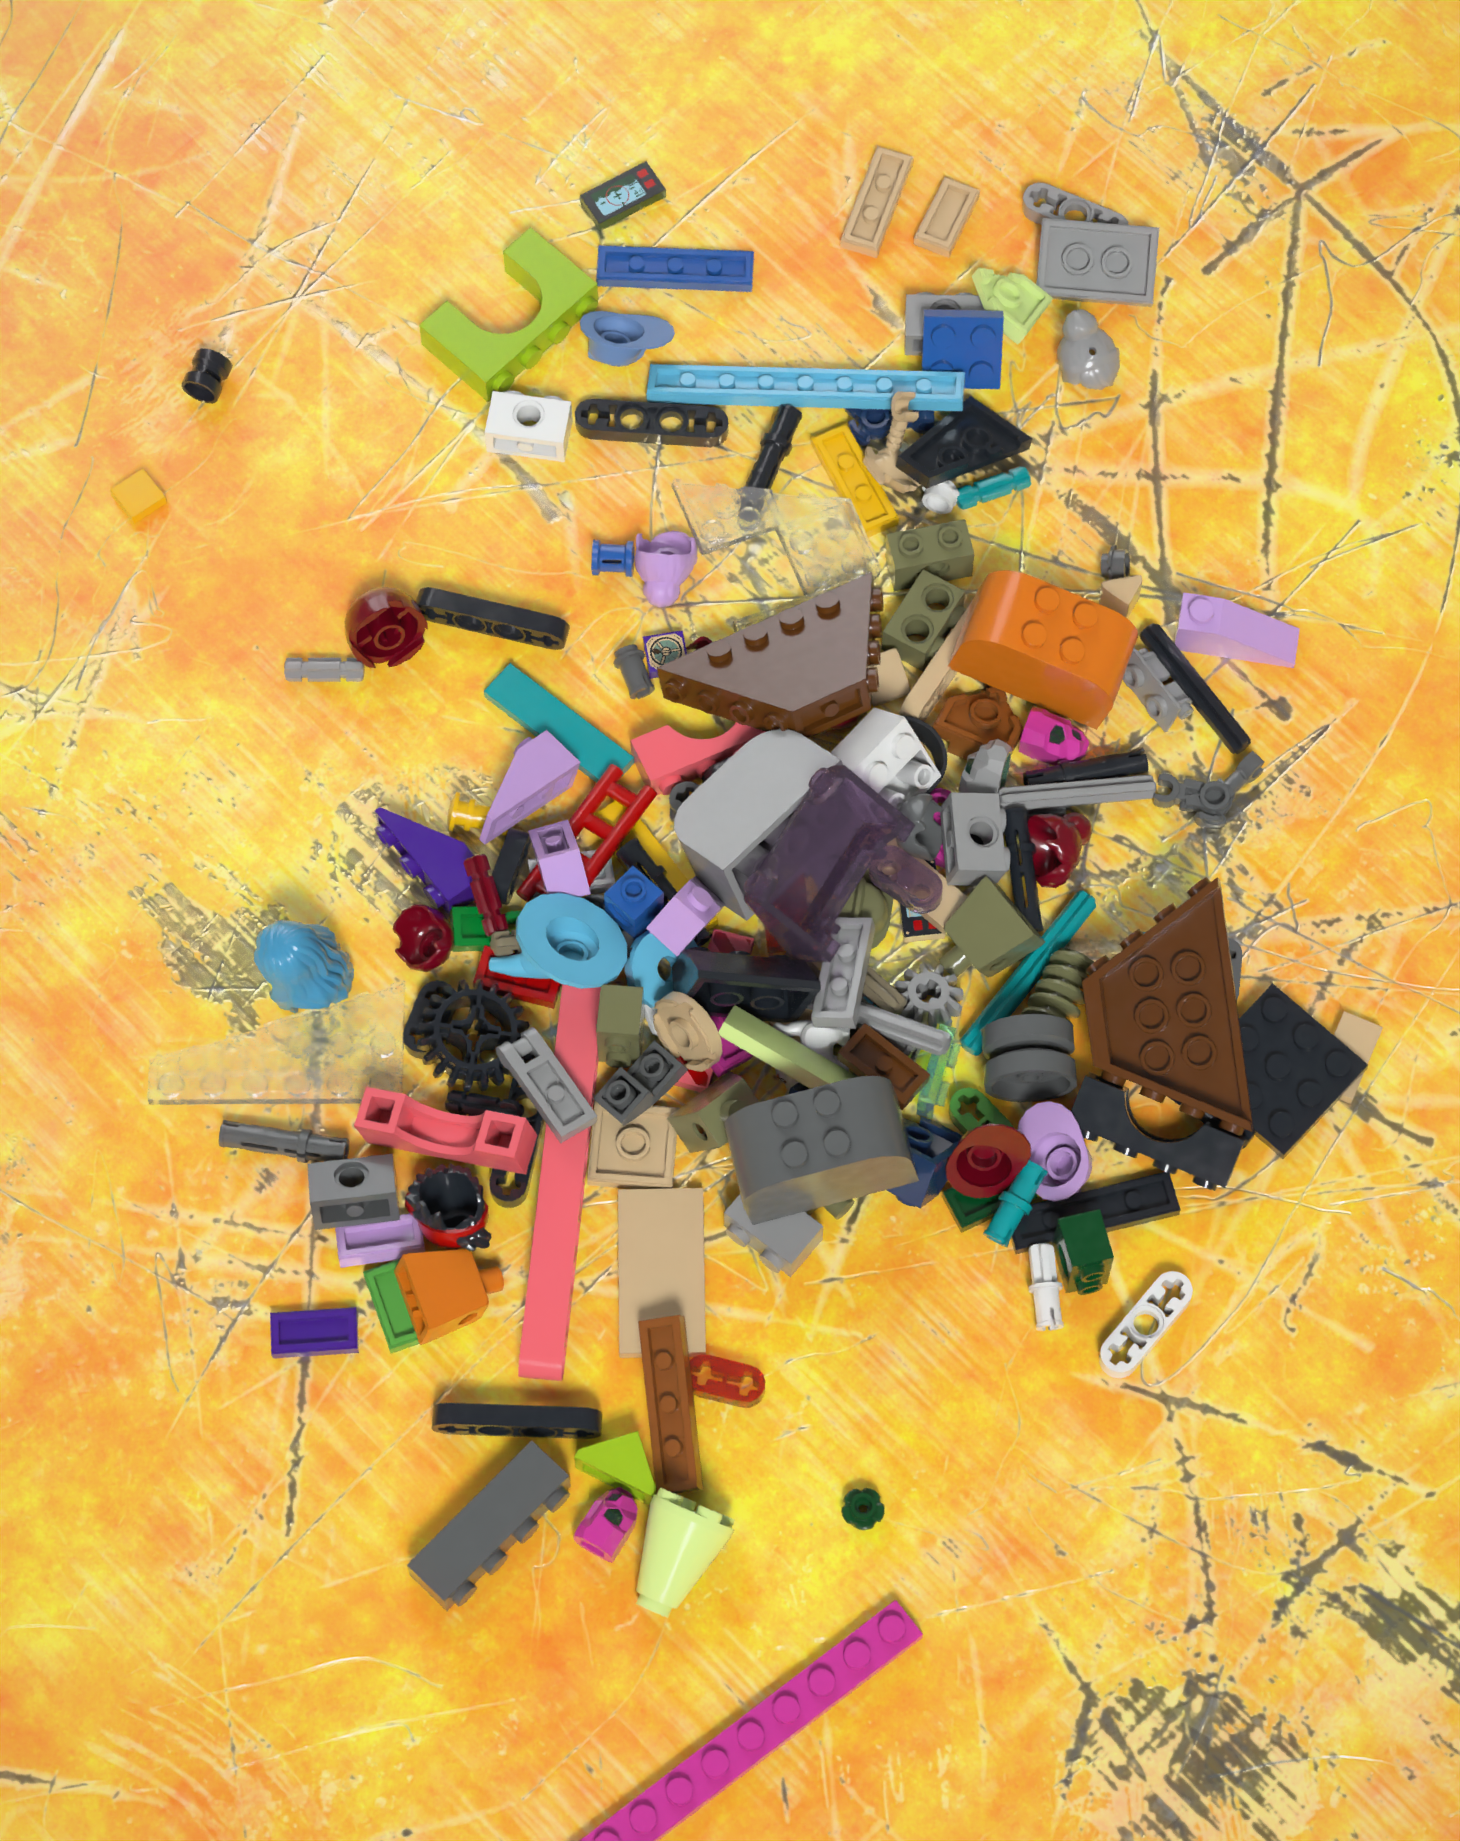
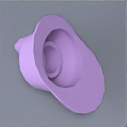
M1050 1101L1035 1104L1025 1112L1019 1121L1017 1130L1024 1134L1031 1144V1157L1029 1160L1048 1171L1047 1176L1044 1177L1036 1193L1041 1198L1050 1201L1065 1200L1075 1193L1082 1191L1081 1187L1089 1179L1092 1171V1157L1086 1147L1079 1124L1069 1109L1062 1104Z

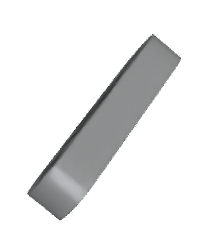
M1034 183L1027 187L1023 194L1022 211L1029 220L1042 225V218L1066 220L1065 214L1072 210L1082 212L1086 216V222H1092L1093 219H1096L1098 223L1129 225L1127 219L1120 213L1046 183ZM1040 198L1046 200V203L1041 204L1040 207L1034 206V202H1038ZM1059 204V205H1060V207H1059V212H1058V215L1056 216V215H1054L1053 213H1054V210H1055V211L1057 210V205Z

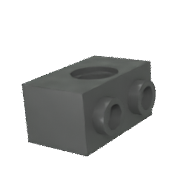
M393 1154L307 1164L310 1207L315 1230L400 1220Z

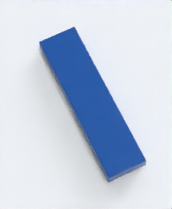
M599 245L597 286L752 292L754 251Z

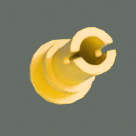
M456 791L448 810V832H453L454 824L464 826V831L470 832V828L482 830L490 806L475 804L476 799L471 798L469 802L460 801V792ZM506 830L502 834L504 836H507L508 830Z

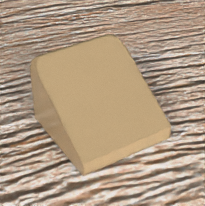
M897 648L881 652V664L874 665L878 669L879 692H872L873 707L907 696L911 691Z

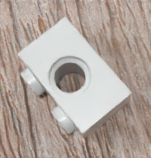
M493 391L485 428L487 452L565 462L573 421L571 401H564L556 396H545L543 398L526 396L518 391ZM526 421L537 422L535 425L532 426L522 425V423Z

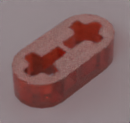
M706 1354L695 1356L690 1360L693 1395L740 1408H751L762 1401L765 1395V1378L758 1368ZM703 1367H709L711 1369V1376L722 1379V1382L708 1379L705 1385L698 1384L697 1376L693 1375V1372L700 1373ZM745 1377L752 1378L753 1386L758 1389L750 1390L747 1396L740 1395V1388L737 1385L729 1384L728 1381L743 1383Z

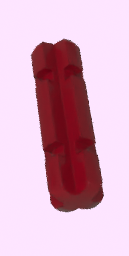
M479 854L464 860V867L467 876H471L473 882H470L479 915L483 914L484 920L481 922L485 934L491 936L494 932L508 930L505 914H501L499 910L503 907L494 878L488 874V870H491L487 856Z

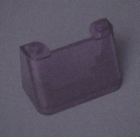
M845 765L831 766L827 769L823 767L814 773L808 784L810 789L760 868L748 877L743 887L745 891L744 902L783 950L795 960L831 962L841 946L831 937V934L837 935L841 929L835 923L836 918L871 862L886 857L888 852L883 848L887 843L895 838L900 842H905L915 827L913 822Z

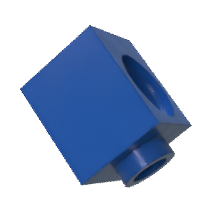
M632 866L604 893L605 912L630 936L636 939L664 908V892L636 867Z

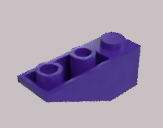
M381 807L375 810L377 827L374 830L378 838L388 849L394 846L401 855L399 858L401 866L412 879L418 876L426 887L423 888V891L436 909L442 906L450 916L452 907H466L475 900L470 886V882H473L471 876H467L464 867V860L474 855L463 842Z

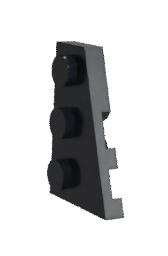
M970 396L963 402V411H952L902 452L898 456L896 468L927 489L1030 449L1033 438Z

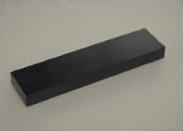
M1162 1172L1075 1193L1065 1200H1046L1030 1204L1033 1208L1029 1215H1023L1011 1237V1242L1015 1255L1028 1252L1029 1247L1035 1244L1047 1243L1053 1245L1059 1218L1098 1209L1101 1211L1107 1232L1177 1216L1180 1214L1181 1209L1170 1173Z

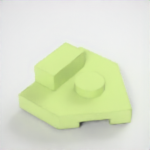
M978 267L971 276L984 310L1003 311V334L1017 345L1023 340L1053 300L1049 294L1024 274L1010 272L1008 276L996 275L992 269Z

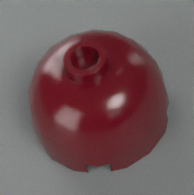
M391 587L375 588L361 594L350 605L344 621L346 640L357 661L370 668H376L374 663L381 664L387 661L388 667H394L411 659L422 648L425 642L423 637L425 628L428 630V623L415 600L403 591Z

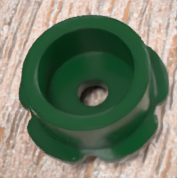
M870 1488L849 1491L844 1497L845 1505L841 1509L845 1522L858 1530L873 1528L877 1522L882 1520L885 1513L884 1504L880 1502V1495ZM865 1505L867 1507V1510L865 1512H861L859 1510V1506Z

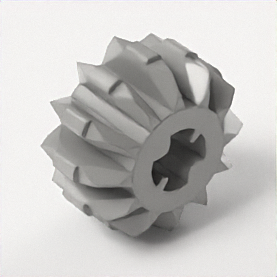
M923 962L920 964L919 974L907 968L904 971L905 981L897 980L894 988L907 1001L900 1016L934 1028L937 1027L938 1023L942 1027L949 1029L952 1026L951 1016L958 1017L961 1014L962 1006L958 1002L963 1000L964 995L962 988L955 987L957 984L955 974L943 977L944 967L941 964L935 968L934 972L928 971L927 964ZM927 995H932L933 997L928 1003L922 1001Z

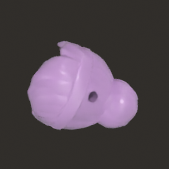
M668 531L658 534L649 542L647 539H642L641 533L637 534L635 567L641 579L645 582L643 594L651 605L665 608L673 605L678 599L680 585L687 579L697 563L698 552L694 537H689L684 532Z

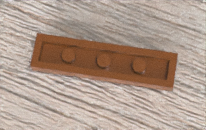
M673 1315L638 1321L656 1493L658 1494L660 1488L676 1494L703 1490L685 1316Z

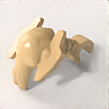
M898 391L895 393L891 402L893 420L889 429L888 440L886 441L887 447L878 451L877 454H875L872 448L866 447L863 460L870 474L880 485L900 493L915 491L921 485L896 468L898 456L902 453L899 449L902 447L901 442L903 441L908 422H914L919 417L918 412L908 411L910 400L916 397L915 392Z

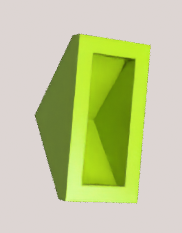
M638 1431L578 1449L574 1456L576 1469L613 1488L621 1487L632 1494L633 1498L649 1506L653 1495H657Z

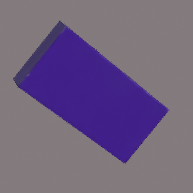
M356 1307L270 1313L271 1355L273 1359L359 1353L358 1314Z

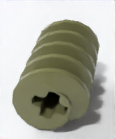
M1061 948L1052 953L1049 959L1050 965L1044 968L1042 972L1043 979L1037 981L1035 985L1036 993L1030 995L1027 1003L1028 1007L1022 1010L1021 1015H1053L1064 1018L1067 1021L1069 1020L1065 1017L1079 1018L1081 1011L1073 1003L1085 1004L1084 992L1080 989L1083 990L1082 981L1089 975L1086 969L1094 961L1083 953L1068 948Z

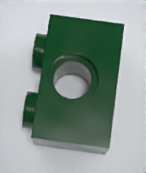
M1100 1209L1059 1218L1052 1246L1054 1247V1254L1065 1292L1077 1291L1079 1295H1087L1101 1290L1103 1285L1108 1283L1114 1255Z

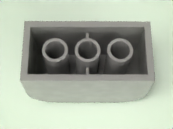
M781 729L764 732L749 740L704 783L699 785L677 810L674 819V829L696 877L725 903L727 908L747 921L863 811L841 759L798 732L792 730L781 731Z

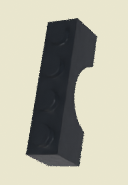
M1091 1072L1085 1075L1071 1110L1079 1124L1083 1138L1097 1142L1099 1136L1115 1143L1113 1149L1119 1153L1133 1158H1137L1138 1153L1154 1159L1152 1165L1171 1174H1176L1177 1170L1180 1169L1194 1175L1192 1182L1216 1191L1217 1186L1226 1188L1247 1139V1136H1239L1218 1127V1124L1207 1121L1196 1132L1182 1138L1169 1139L1156 1136L1144 1129L1136 1120L1130 1106L1128 1087H1121Z

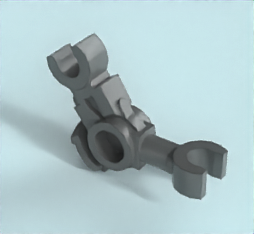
M1252 751L1244 757L1236 770L1224 781L1219 778L1217 781L1208 783L1187 778L1184 779V783H1179L1170 774H1159L1158 785L1168 787L1172 792L1168 795L1154 794L1153 804L1159 808H1170L1177 804L1180 805L1179 810L1197 812L1193 818L1199 827H1224L1226 825L1224 815L1232 806L1235 792L1245 783H1251L1263 773L1264 770L1261 766L1265 762Z

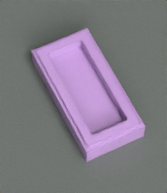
M410 1213L400 1215V1220L335 1228L340 1268L398 1260L404 1254L425 1252L423 1233L417 1221Z

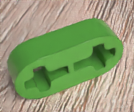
M970 1087L962 1088L951 1097L949 1116L953 1124L963 1135L971 1129L986 1124H1002L1014 1128L1011 1122L977 1089ZM961 1102H964L966 1105H970L973 1102L977 1104L975 1114L980 1121L969 1112L961 1115Z

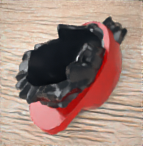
M451 1163L446 1168L445 1165L440 1164L435 1170L426 1168L424 1174L416 1175L417 1180H414L413 1184L408 1188L409 1192L405 1196L404 1206L417 1221L421 1232L428 1241L439 1247L452 1250L466 1248L470 1251H475L476 1247L485 1249L490 1246L489 1241L492 1236L485 1229L488 1222L489 1209L483 1199V1186L479 1184L478 1177H472L469 1168H463L460 1165L455 1166Z

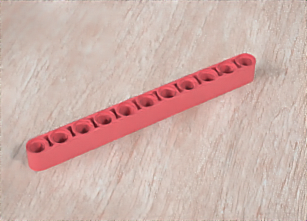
M562 984L554 1055L593 1109L599 1063L596 1028L601 987L581 989ZM546 1123L519 1355L518 1376L520 1378L563 1380L591 1126L560 1143Z

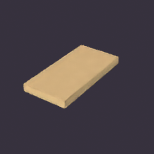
M703 1188L618 1189L619 1357L642 1358L638 1321L673 1315L685 1316L689 1357H706Z

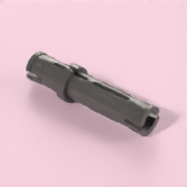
M223 1120L219 1132L220 1147L284 1155L297 1158V1162L307 1163L309 1160L323 1162L347 1159L349 1154L348 1138L313 1134V1131L310 1129H302L301 1132Z

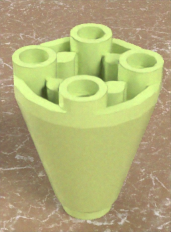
M660 1488L658 1494L653 1495L650 1502L636 1592L640 1593L636 1604L668 1618L672 1608L677 1609L731 1539L735 1530L732 1528L735 1519L701 1505H698L695 1512L696 1502Z

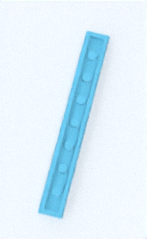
M650 364L646 396L647 402L666 404L776 407L790 405L793 407L891 410L893 396L898 391L915 392L916 397L910 400L908 410L963 411L965 372Z

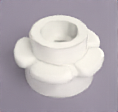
M948 480L927 489L922 487V490L925 492L922 502L929 510L939 514H947L956 505L959 491L952 481Z

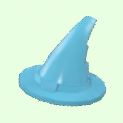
M564 893L542 894L527 902L516 919V939L522 953L491 957L489 970L513 977L553 979L560 984L581 989L601 987L619 976L627 962V942L619 925L603 909L586 899Z

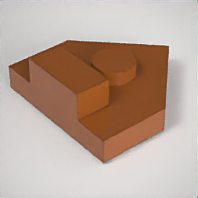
M995 687L986 688L985 692L966 696L963 693L948 697L932 727L942 739L949 741L947 752L967 760L968 755L979 751L980 746L986 745L990 740L999 739L1011 746L1013 753L1023 732V727L1018 717L1013 714L1007 702L1008 697L1006 693Z

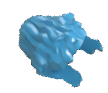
M282 919L269 924L258 933L254 962L263 977L272 985L269 995L279 1008L298 1014V1008L323 1009L328 1008L332 1002L337 1004L348 998V993L351 991L354 979L353 964L350 962L349 954L341 950L340 943L336 942V936L329 928L318 924H303Z

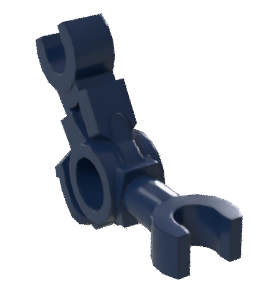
M844 408L846 413L852 418L848 421V427L857 443L861 446H868L870 440L883 439L890 432L889 429L893 420L890 409ZM913 410L912 412H918L919 417L914 422H908L907 428H912L917 433L925 434L935 426L934 411Z

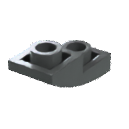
M654 1040L627 1072L620 1067L593 1099L625 1126L655 1104L680 1080L688 1069Z

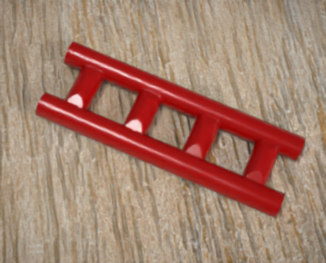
M613 764L609 765L569 819L575 839L583 828L603 839V842L591 858L580 853L589 887L657 796V792L648 785H644L636 795L618 784L617 782L622 777L623 771ZM607 796L627 808L614 827L594 815ZM538 864L535 865L516 891V894L527 902L532 899L536 892L541 895L546 894Z

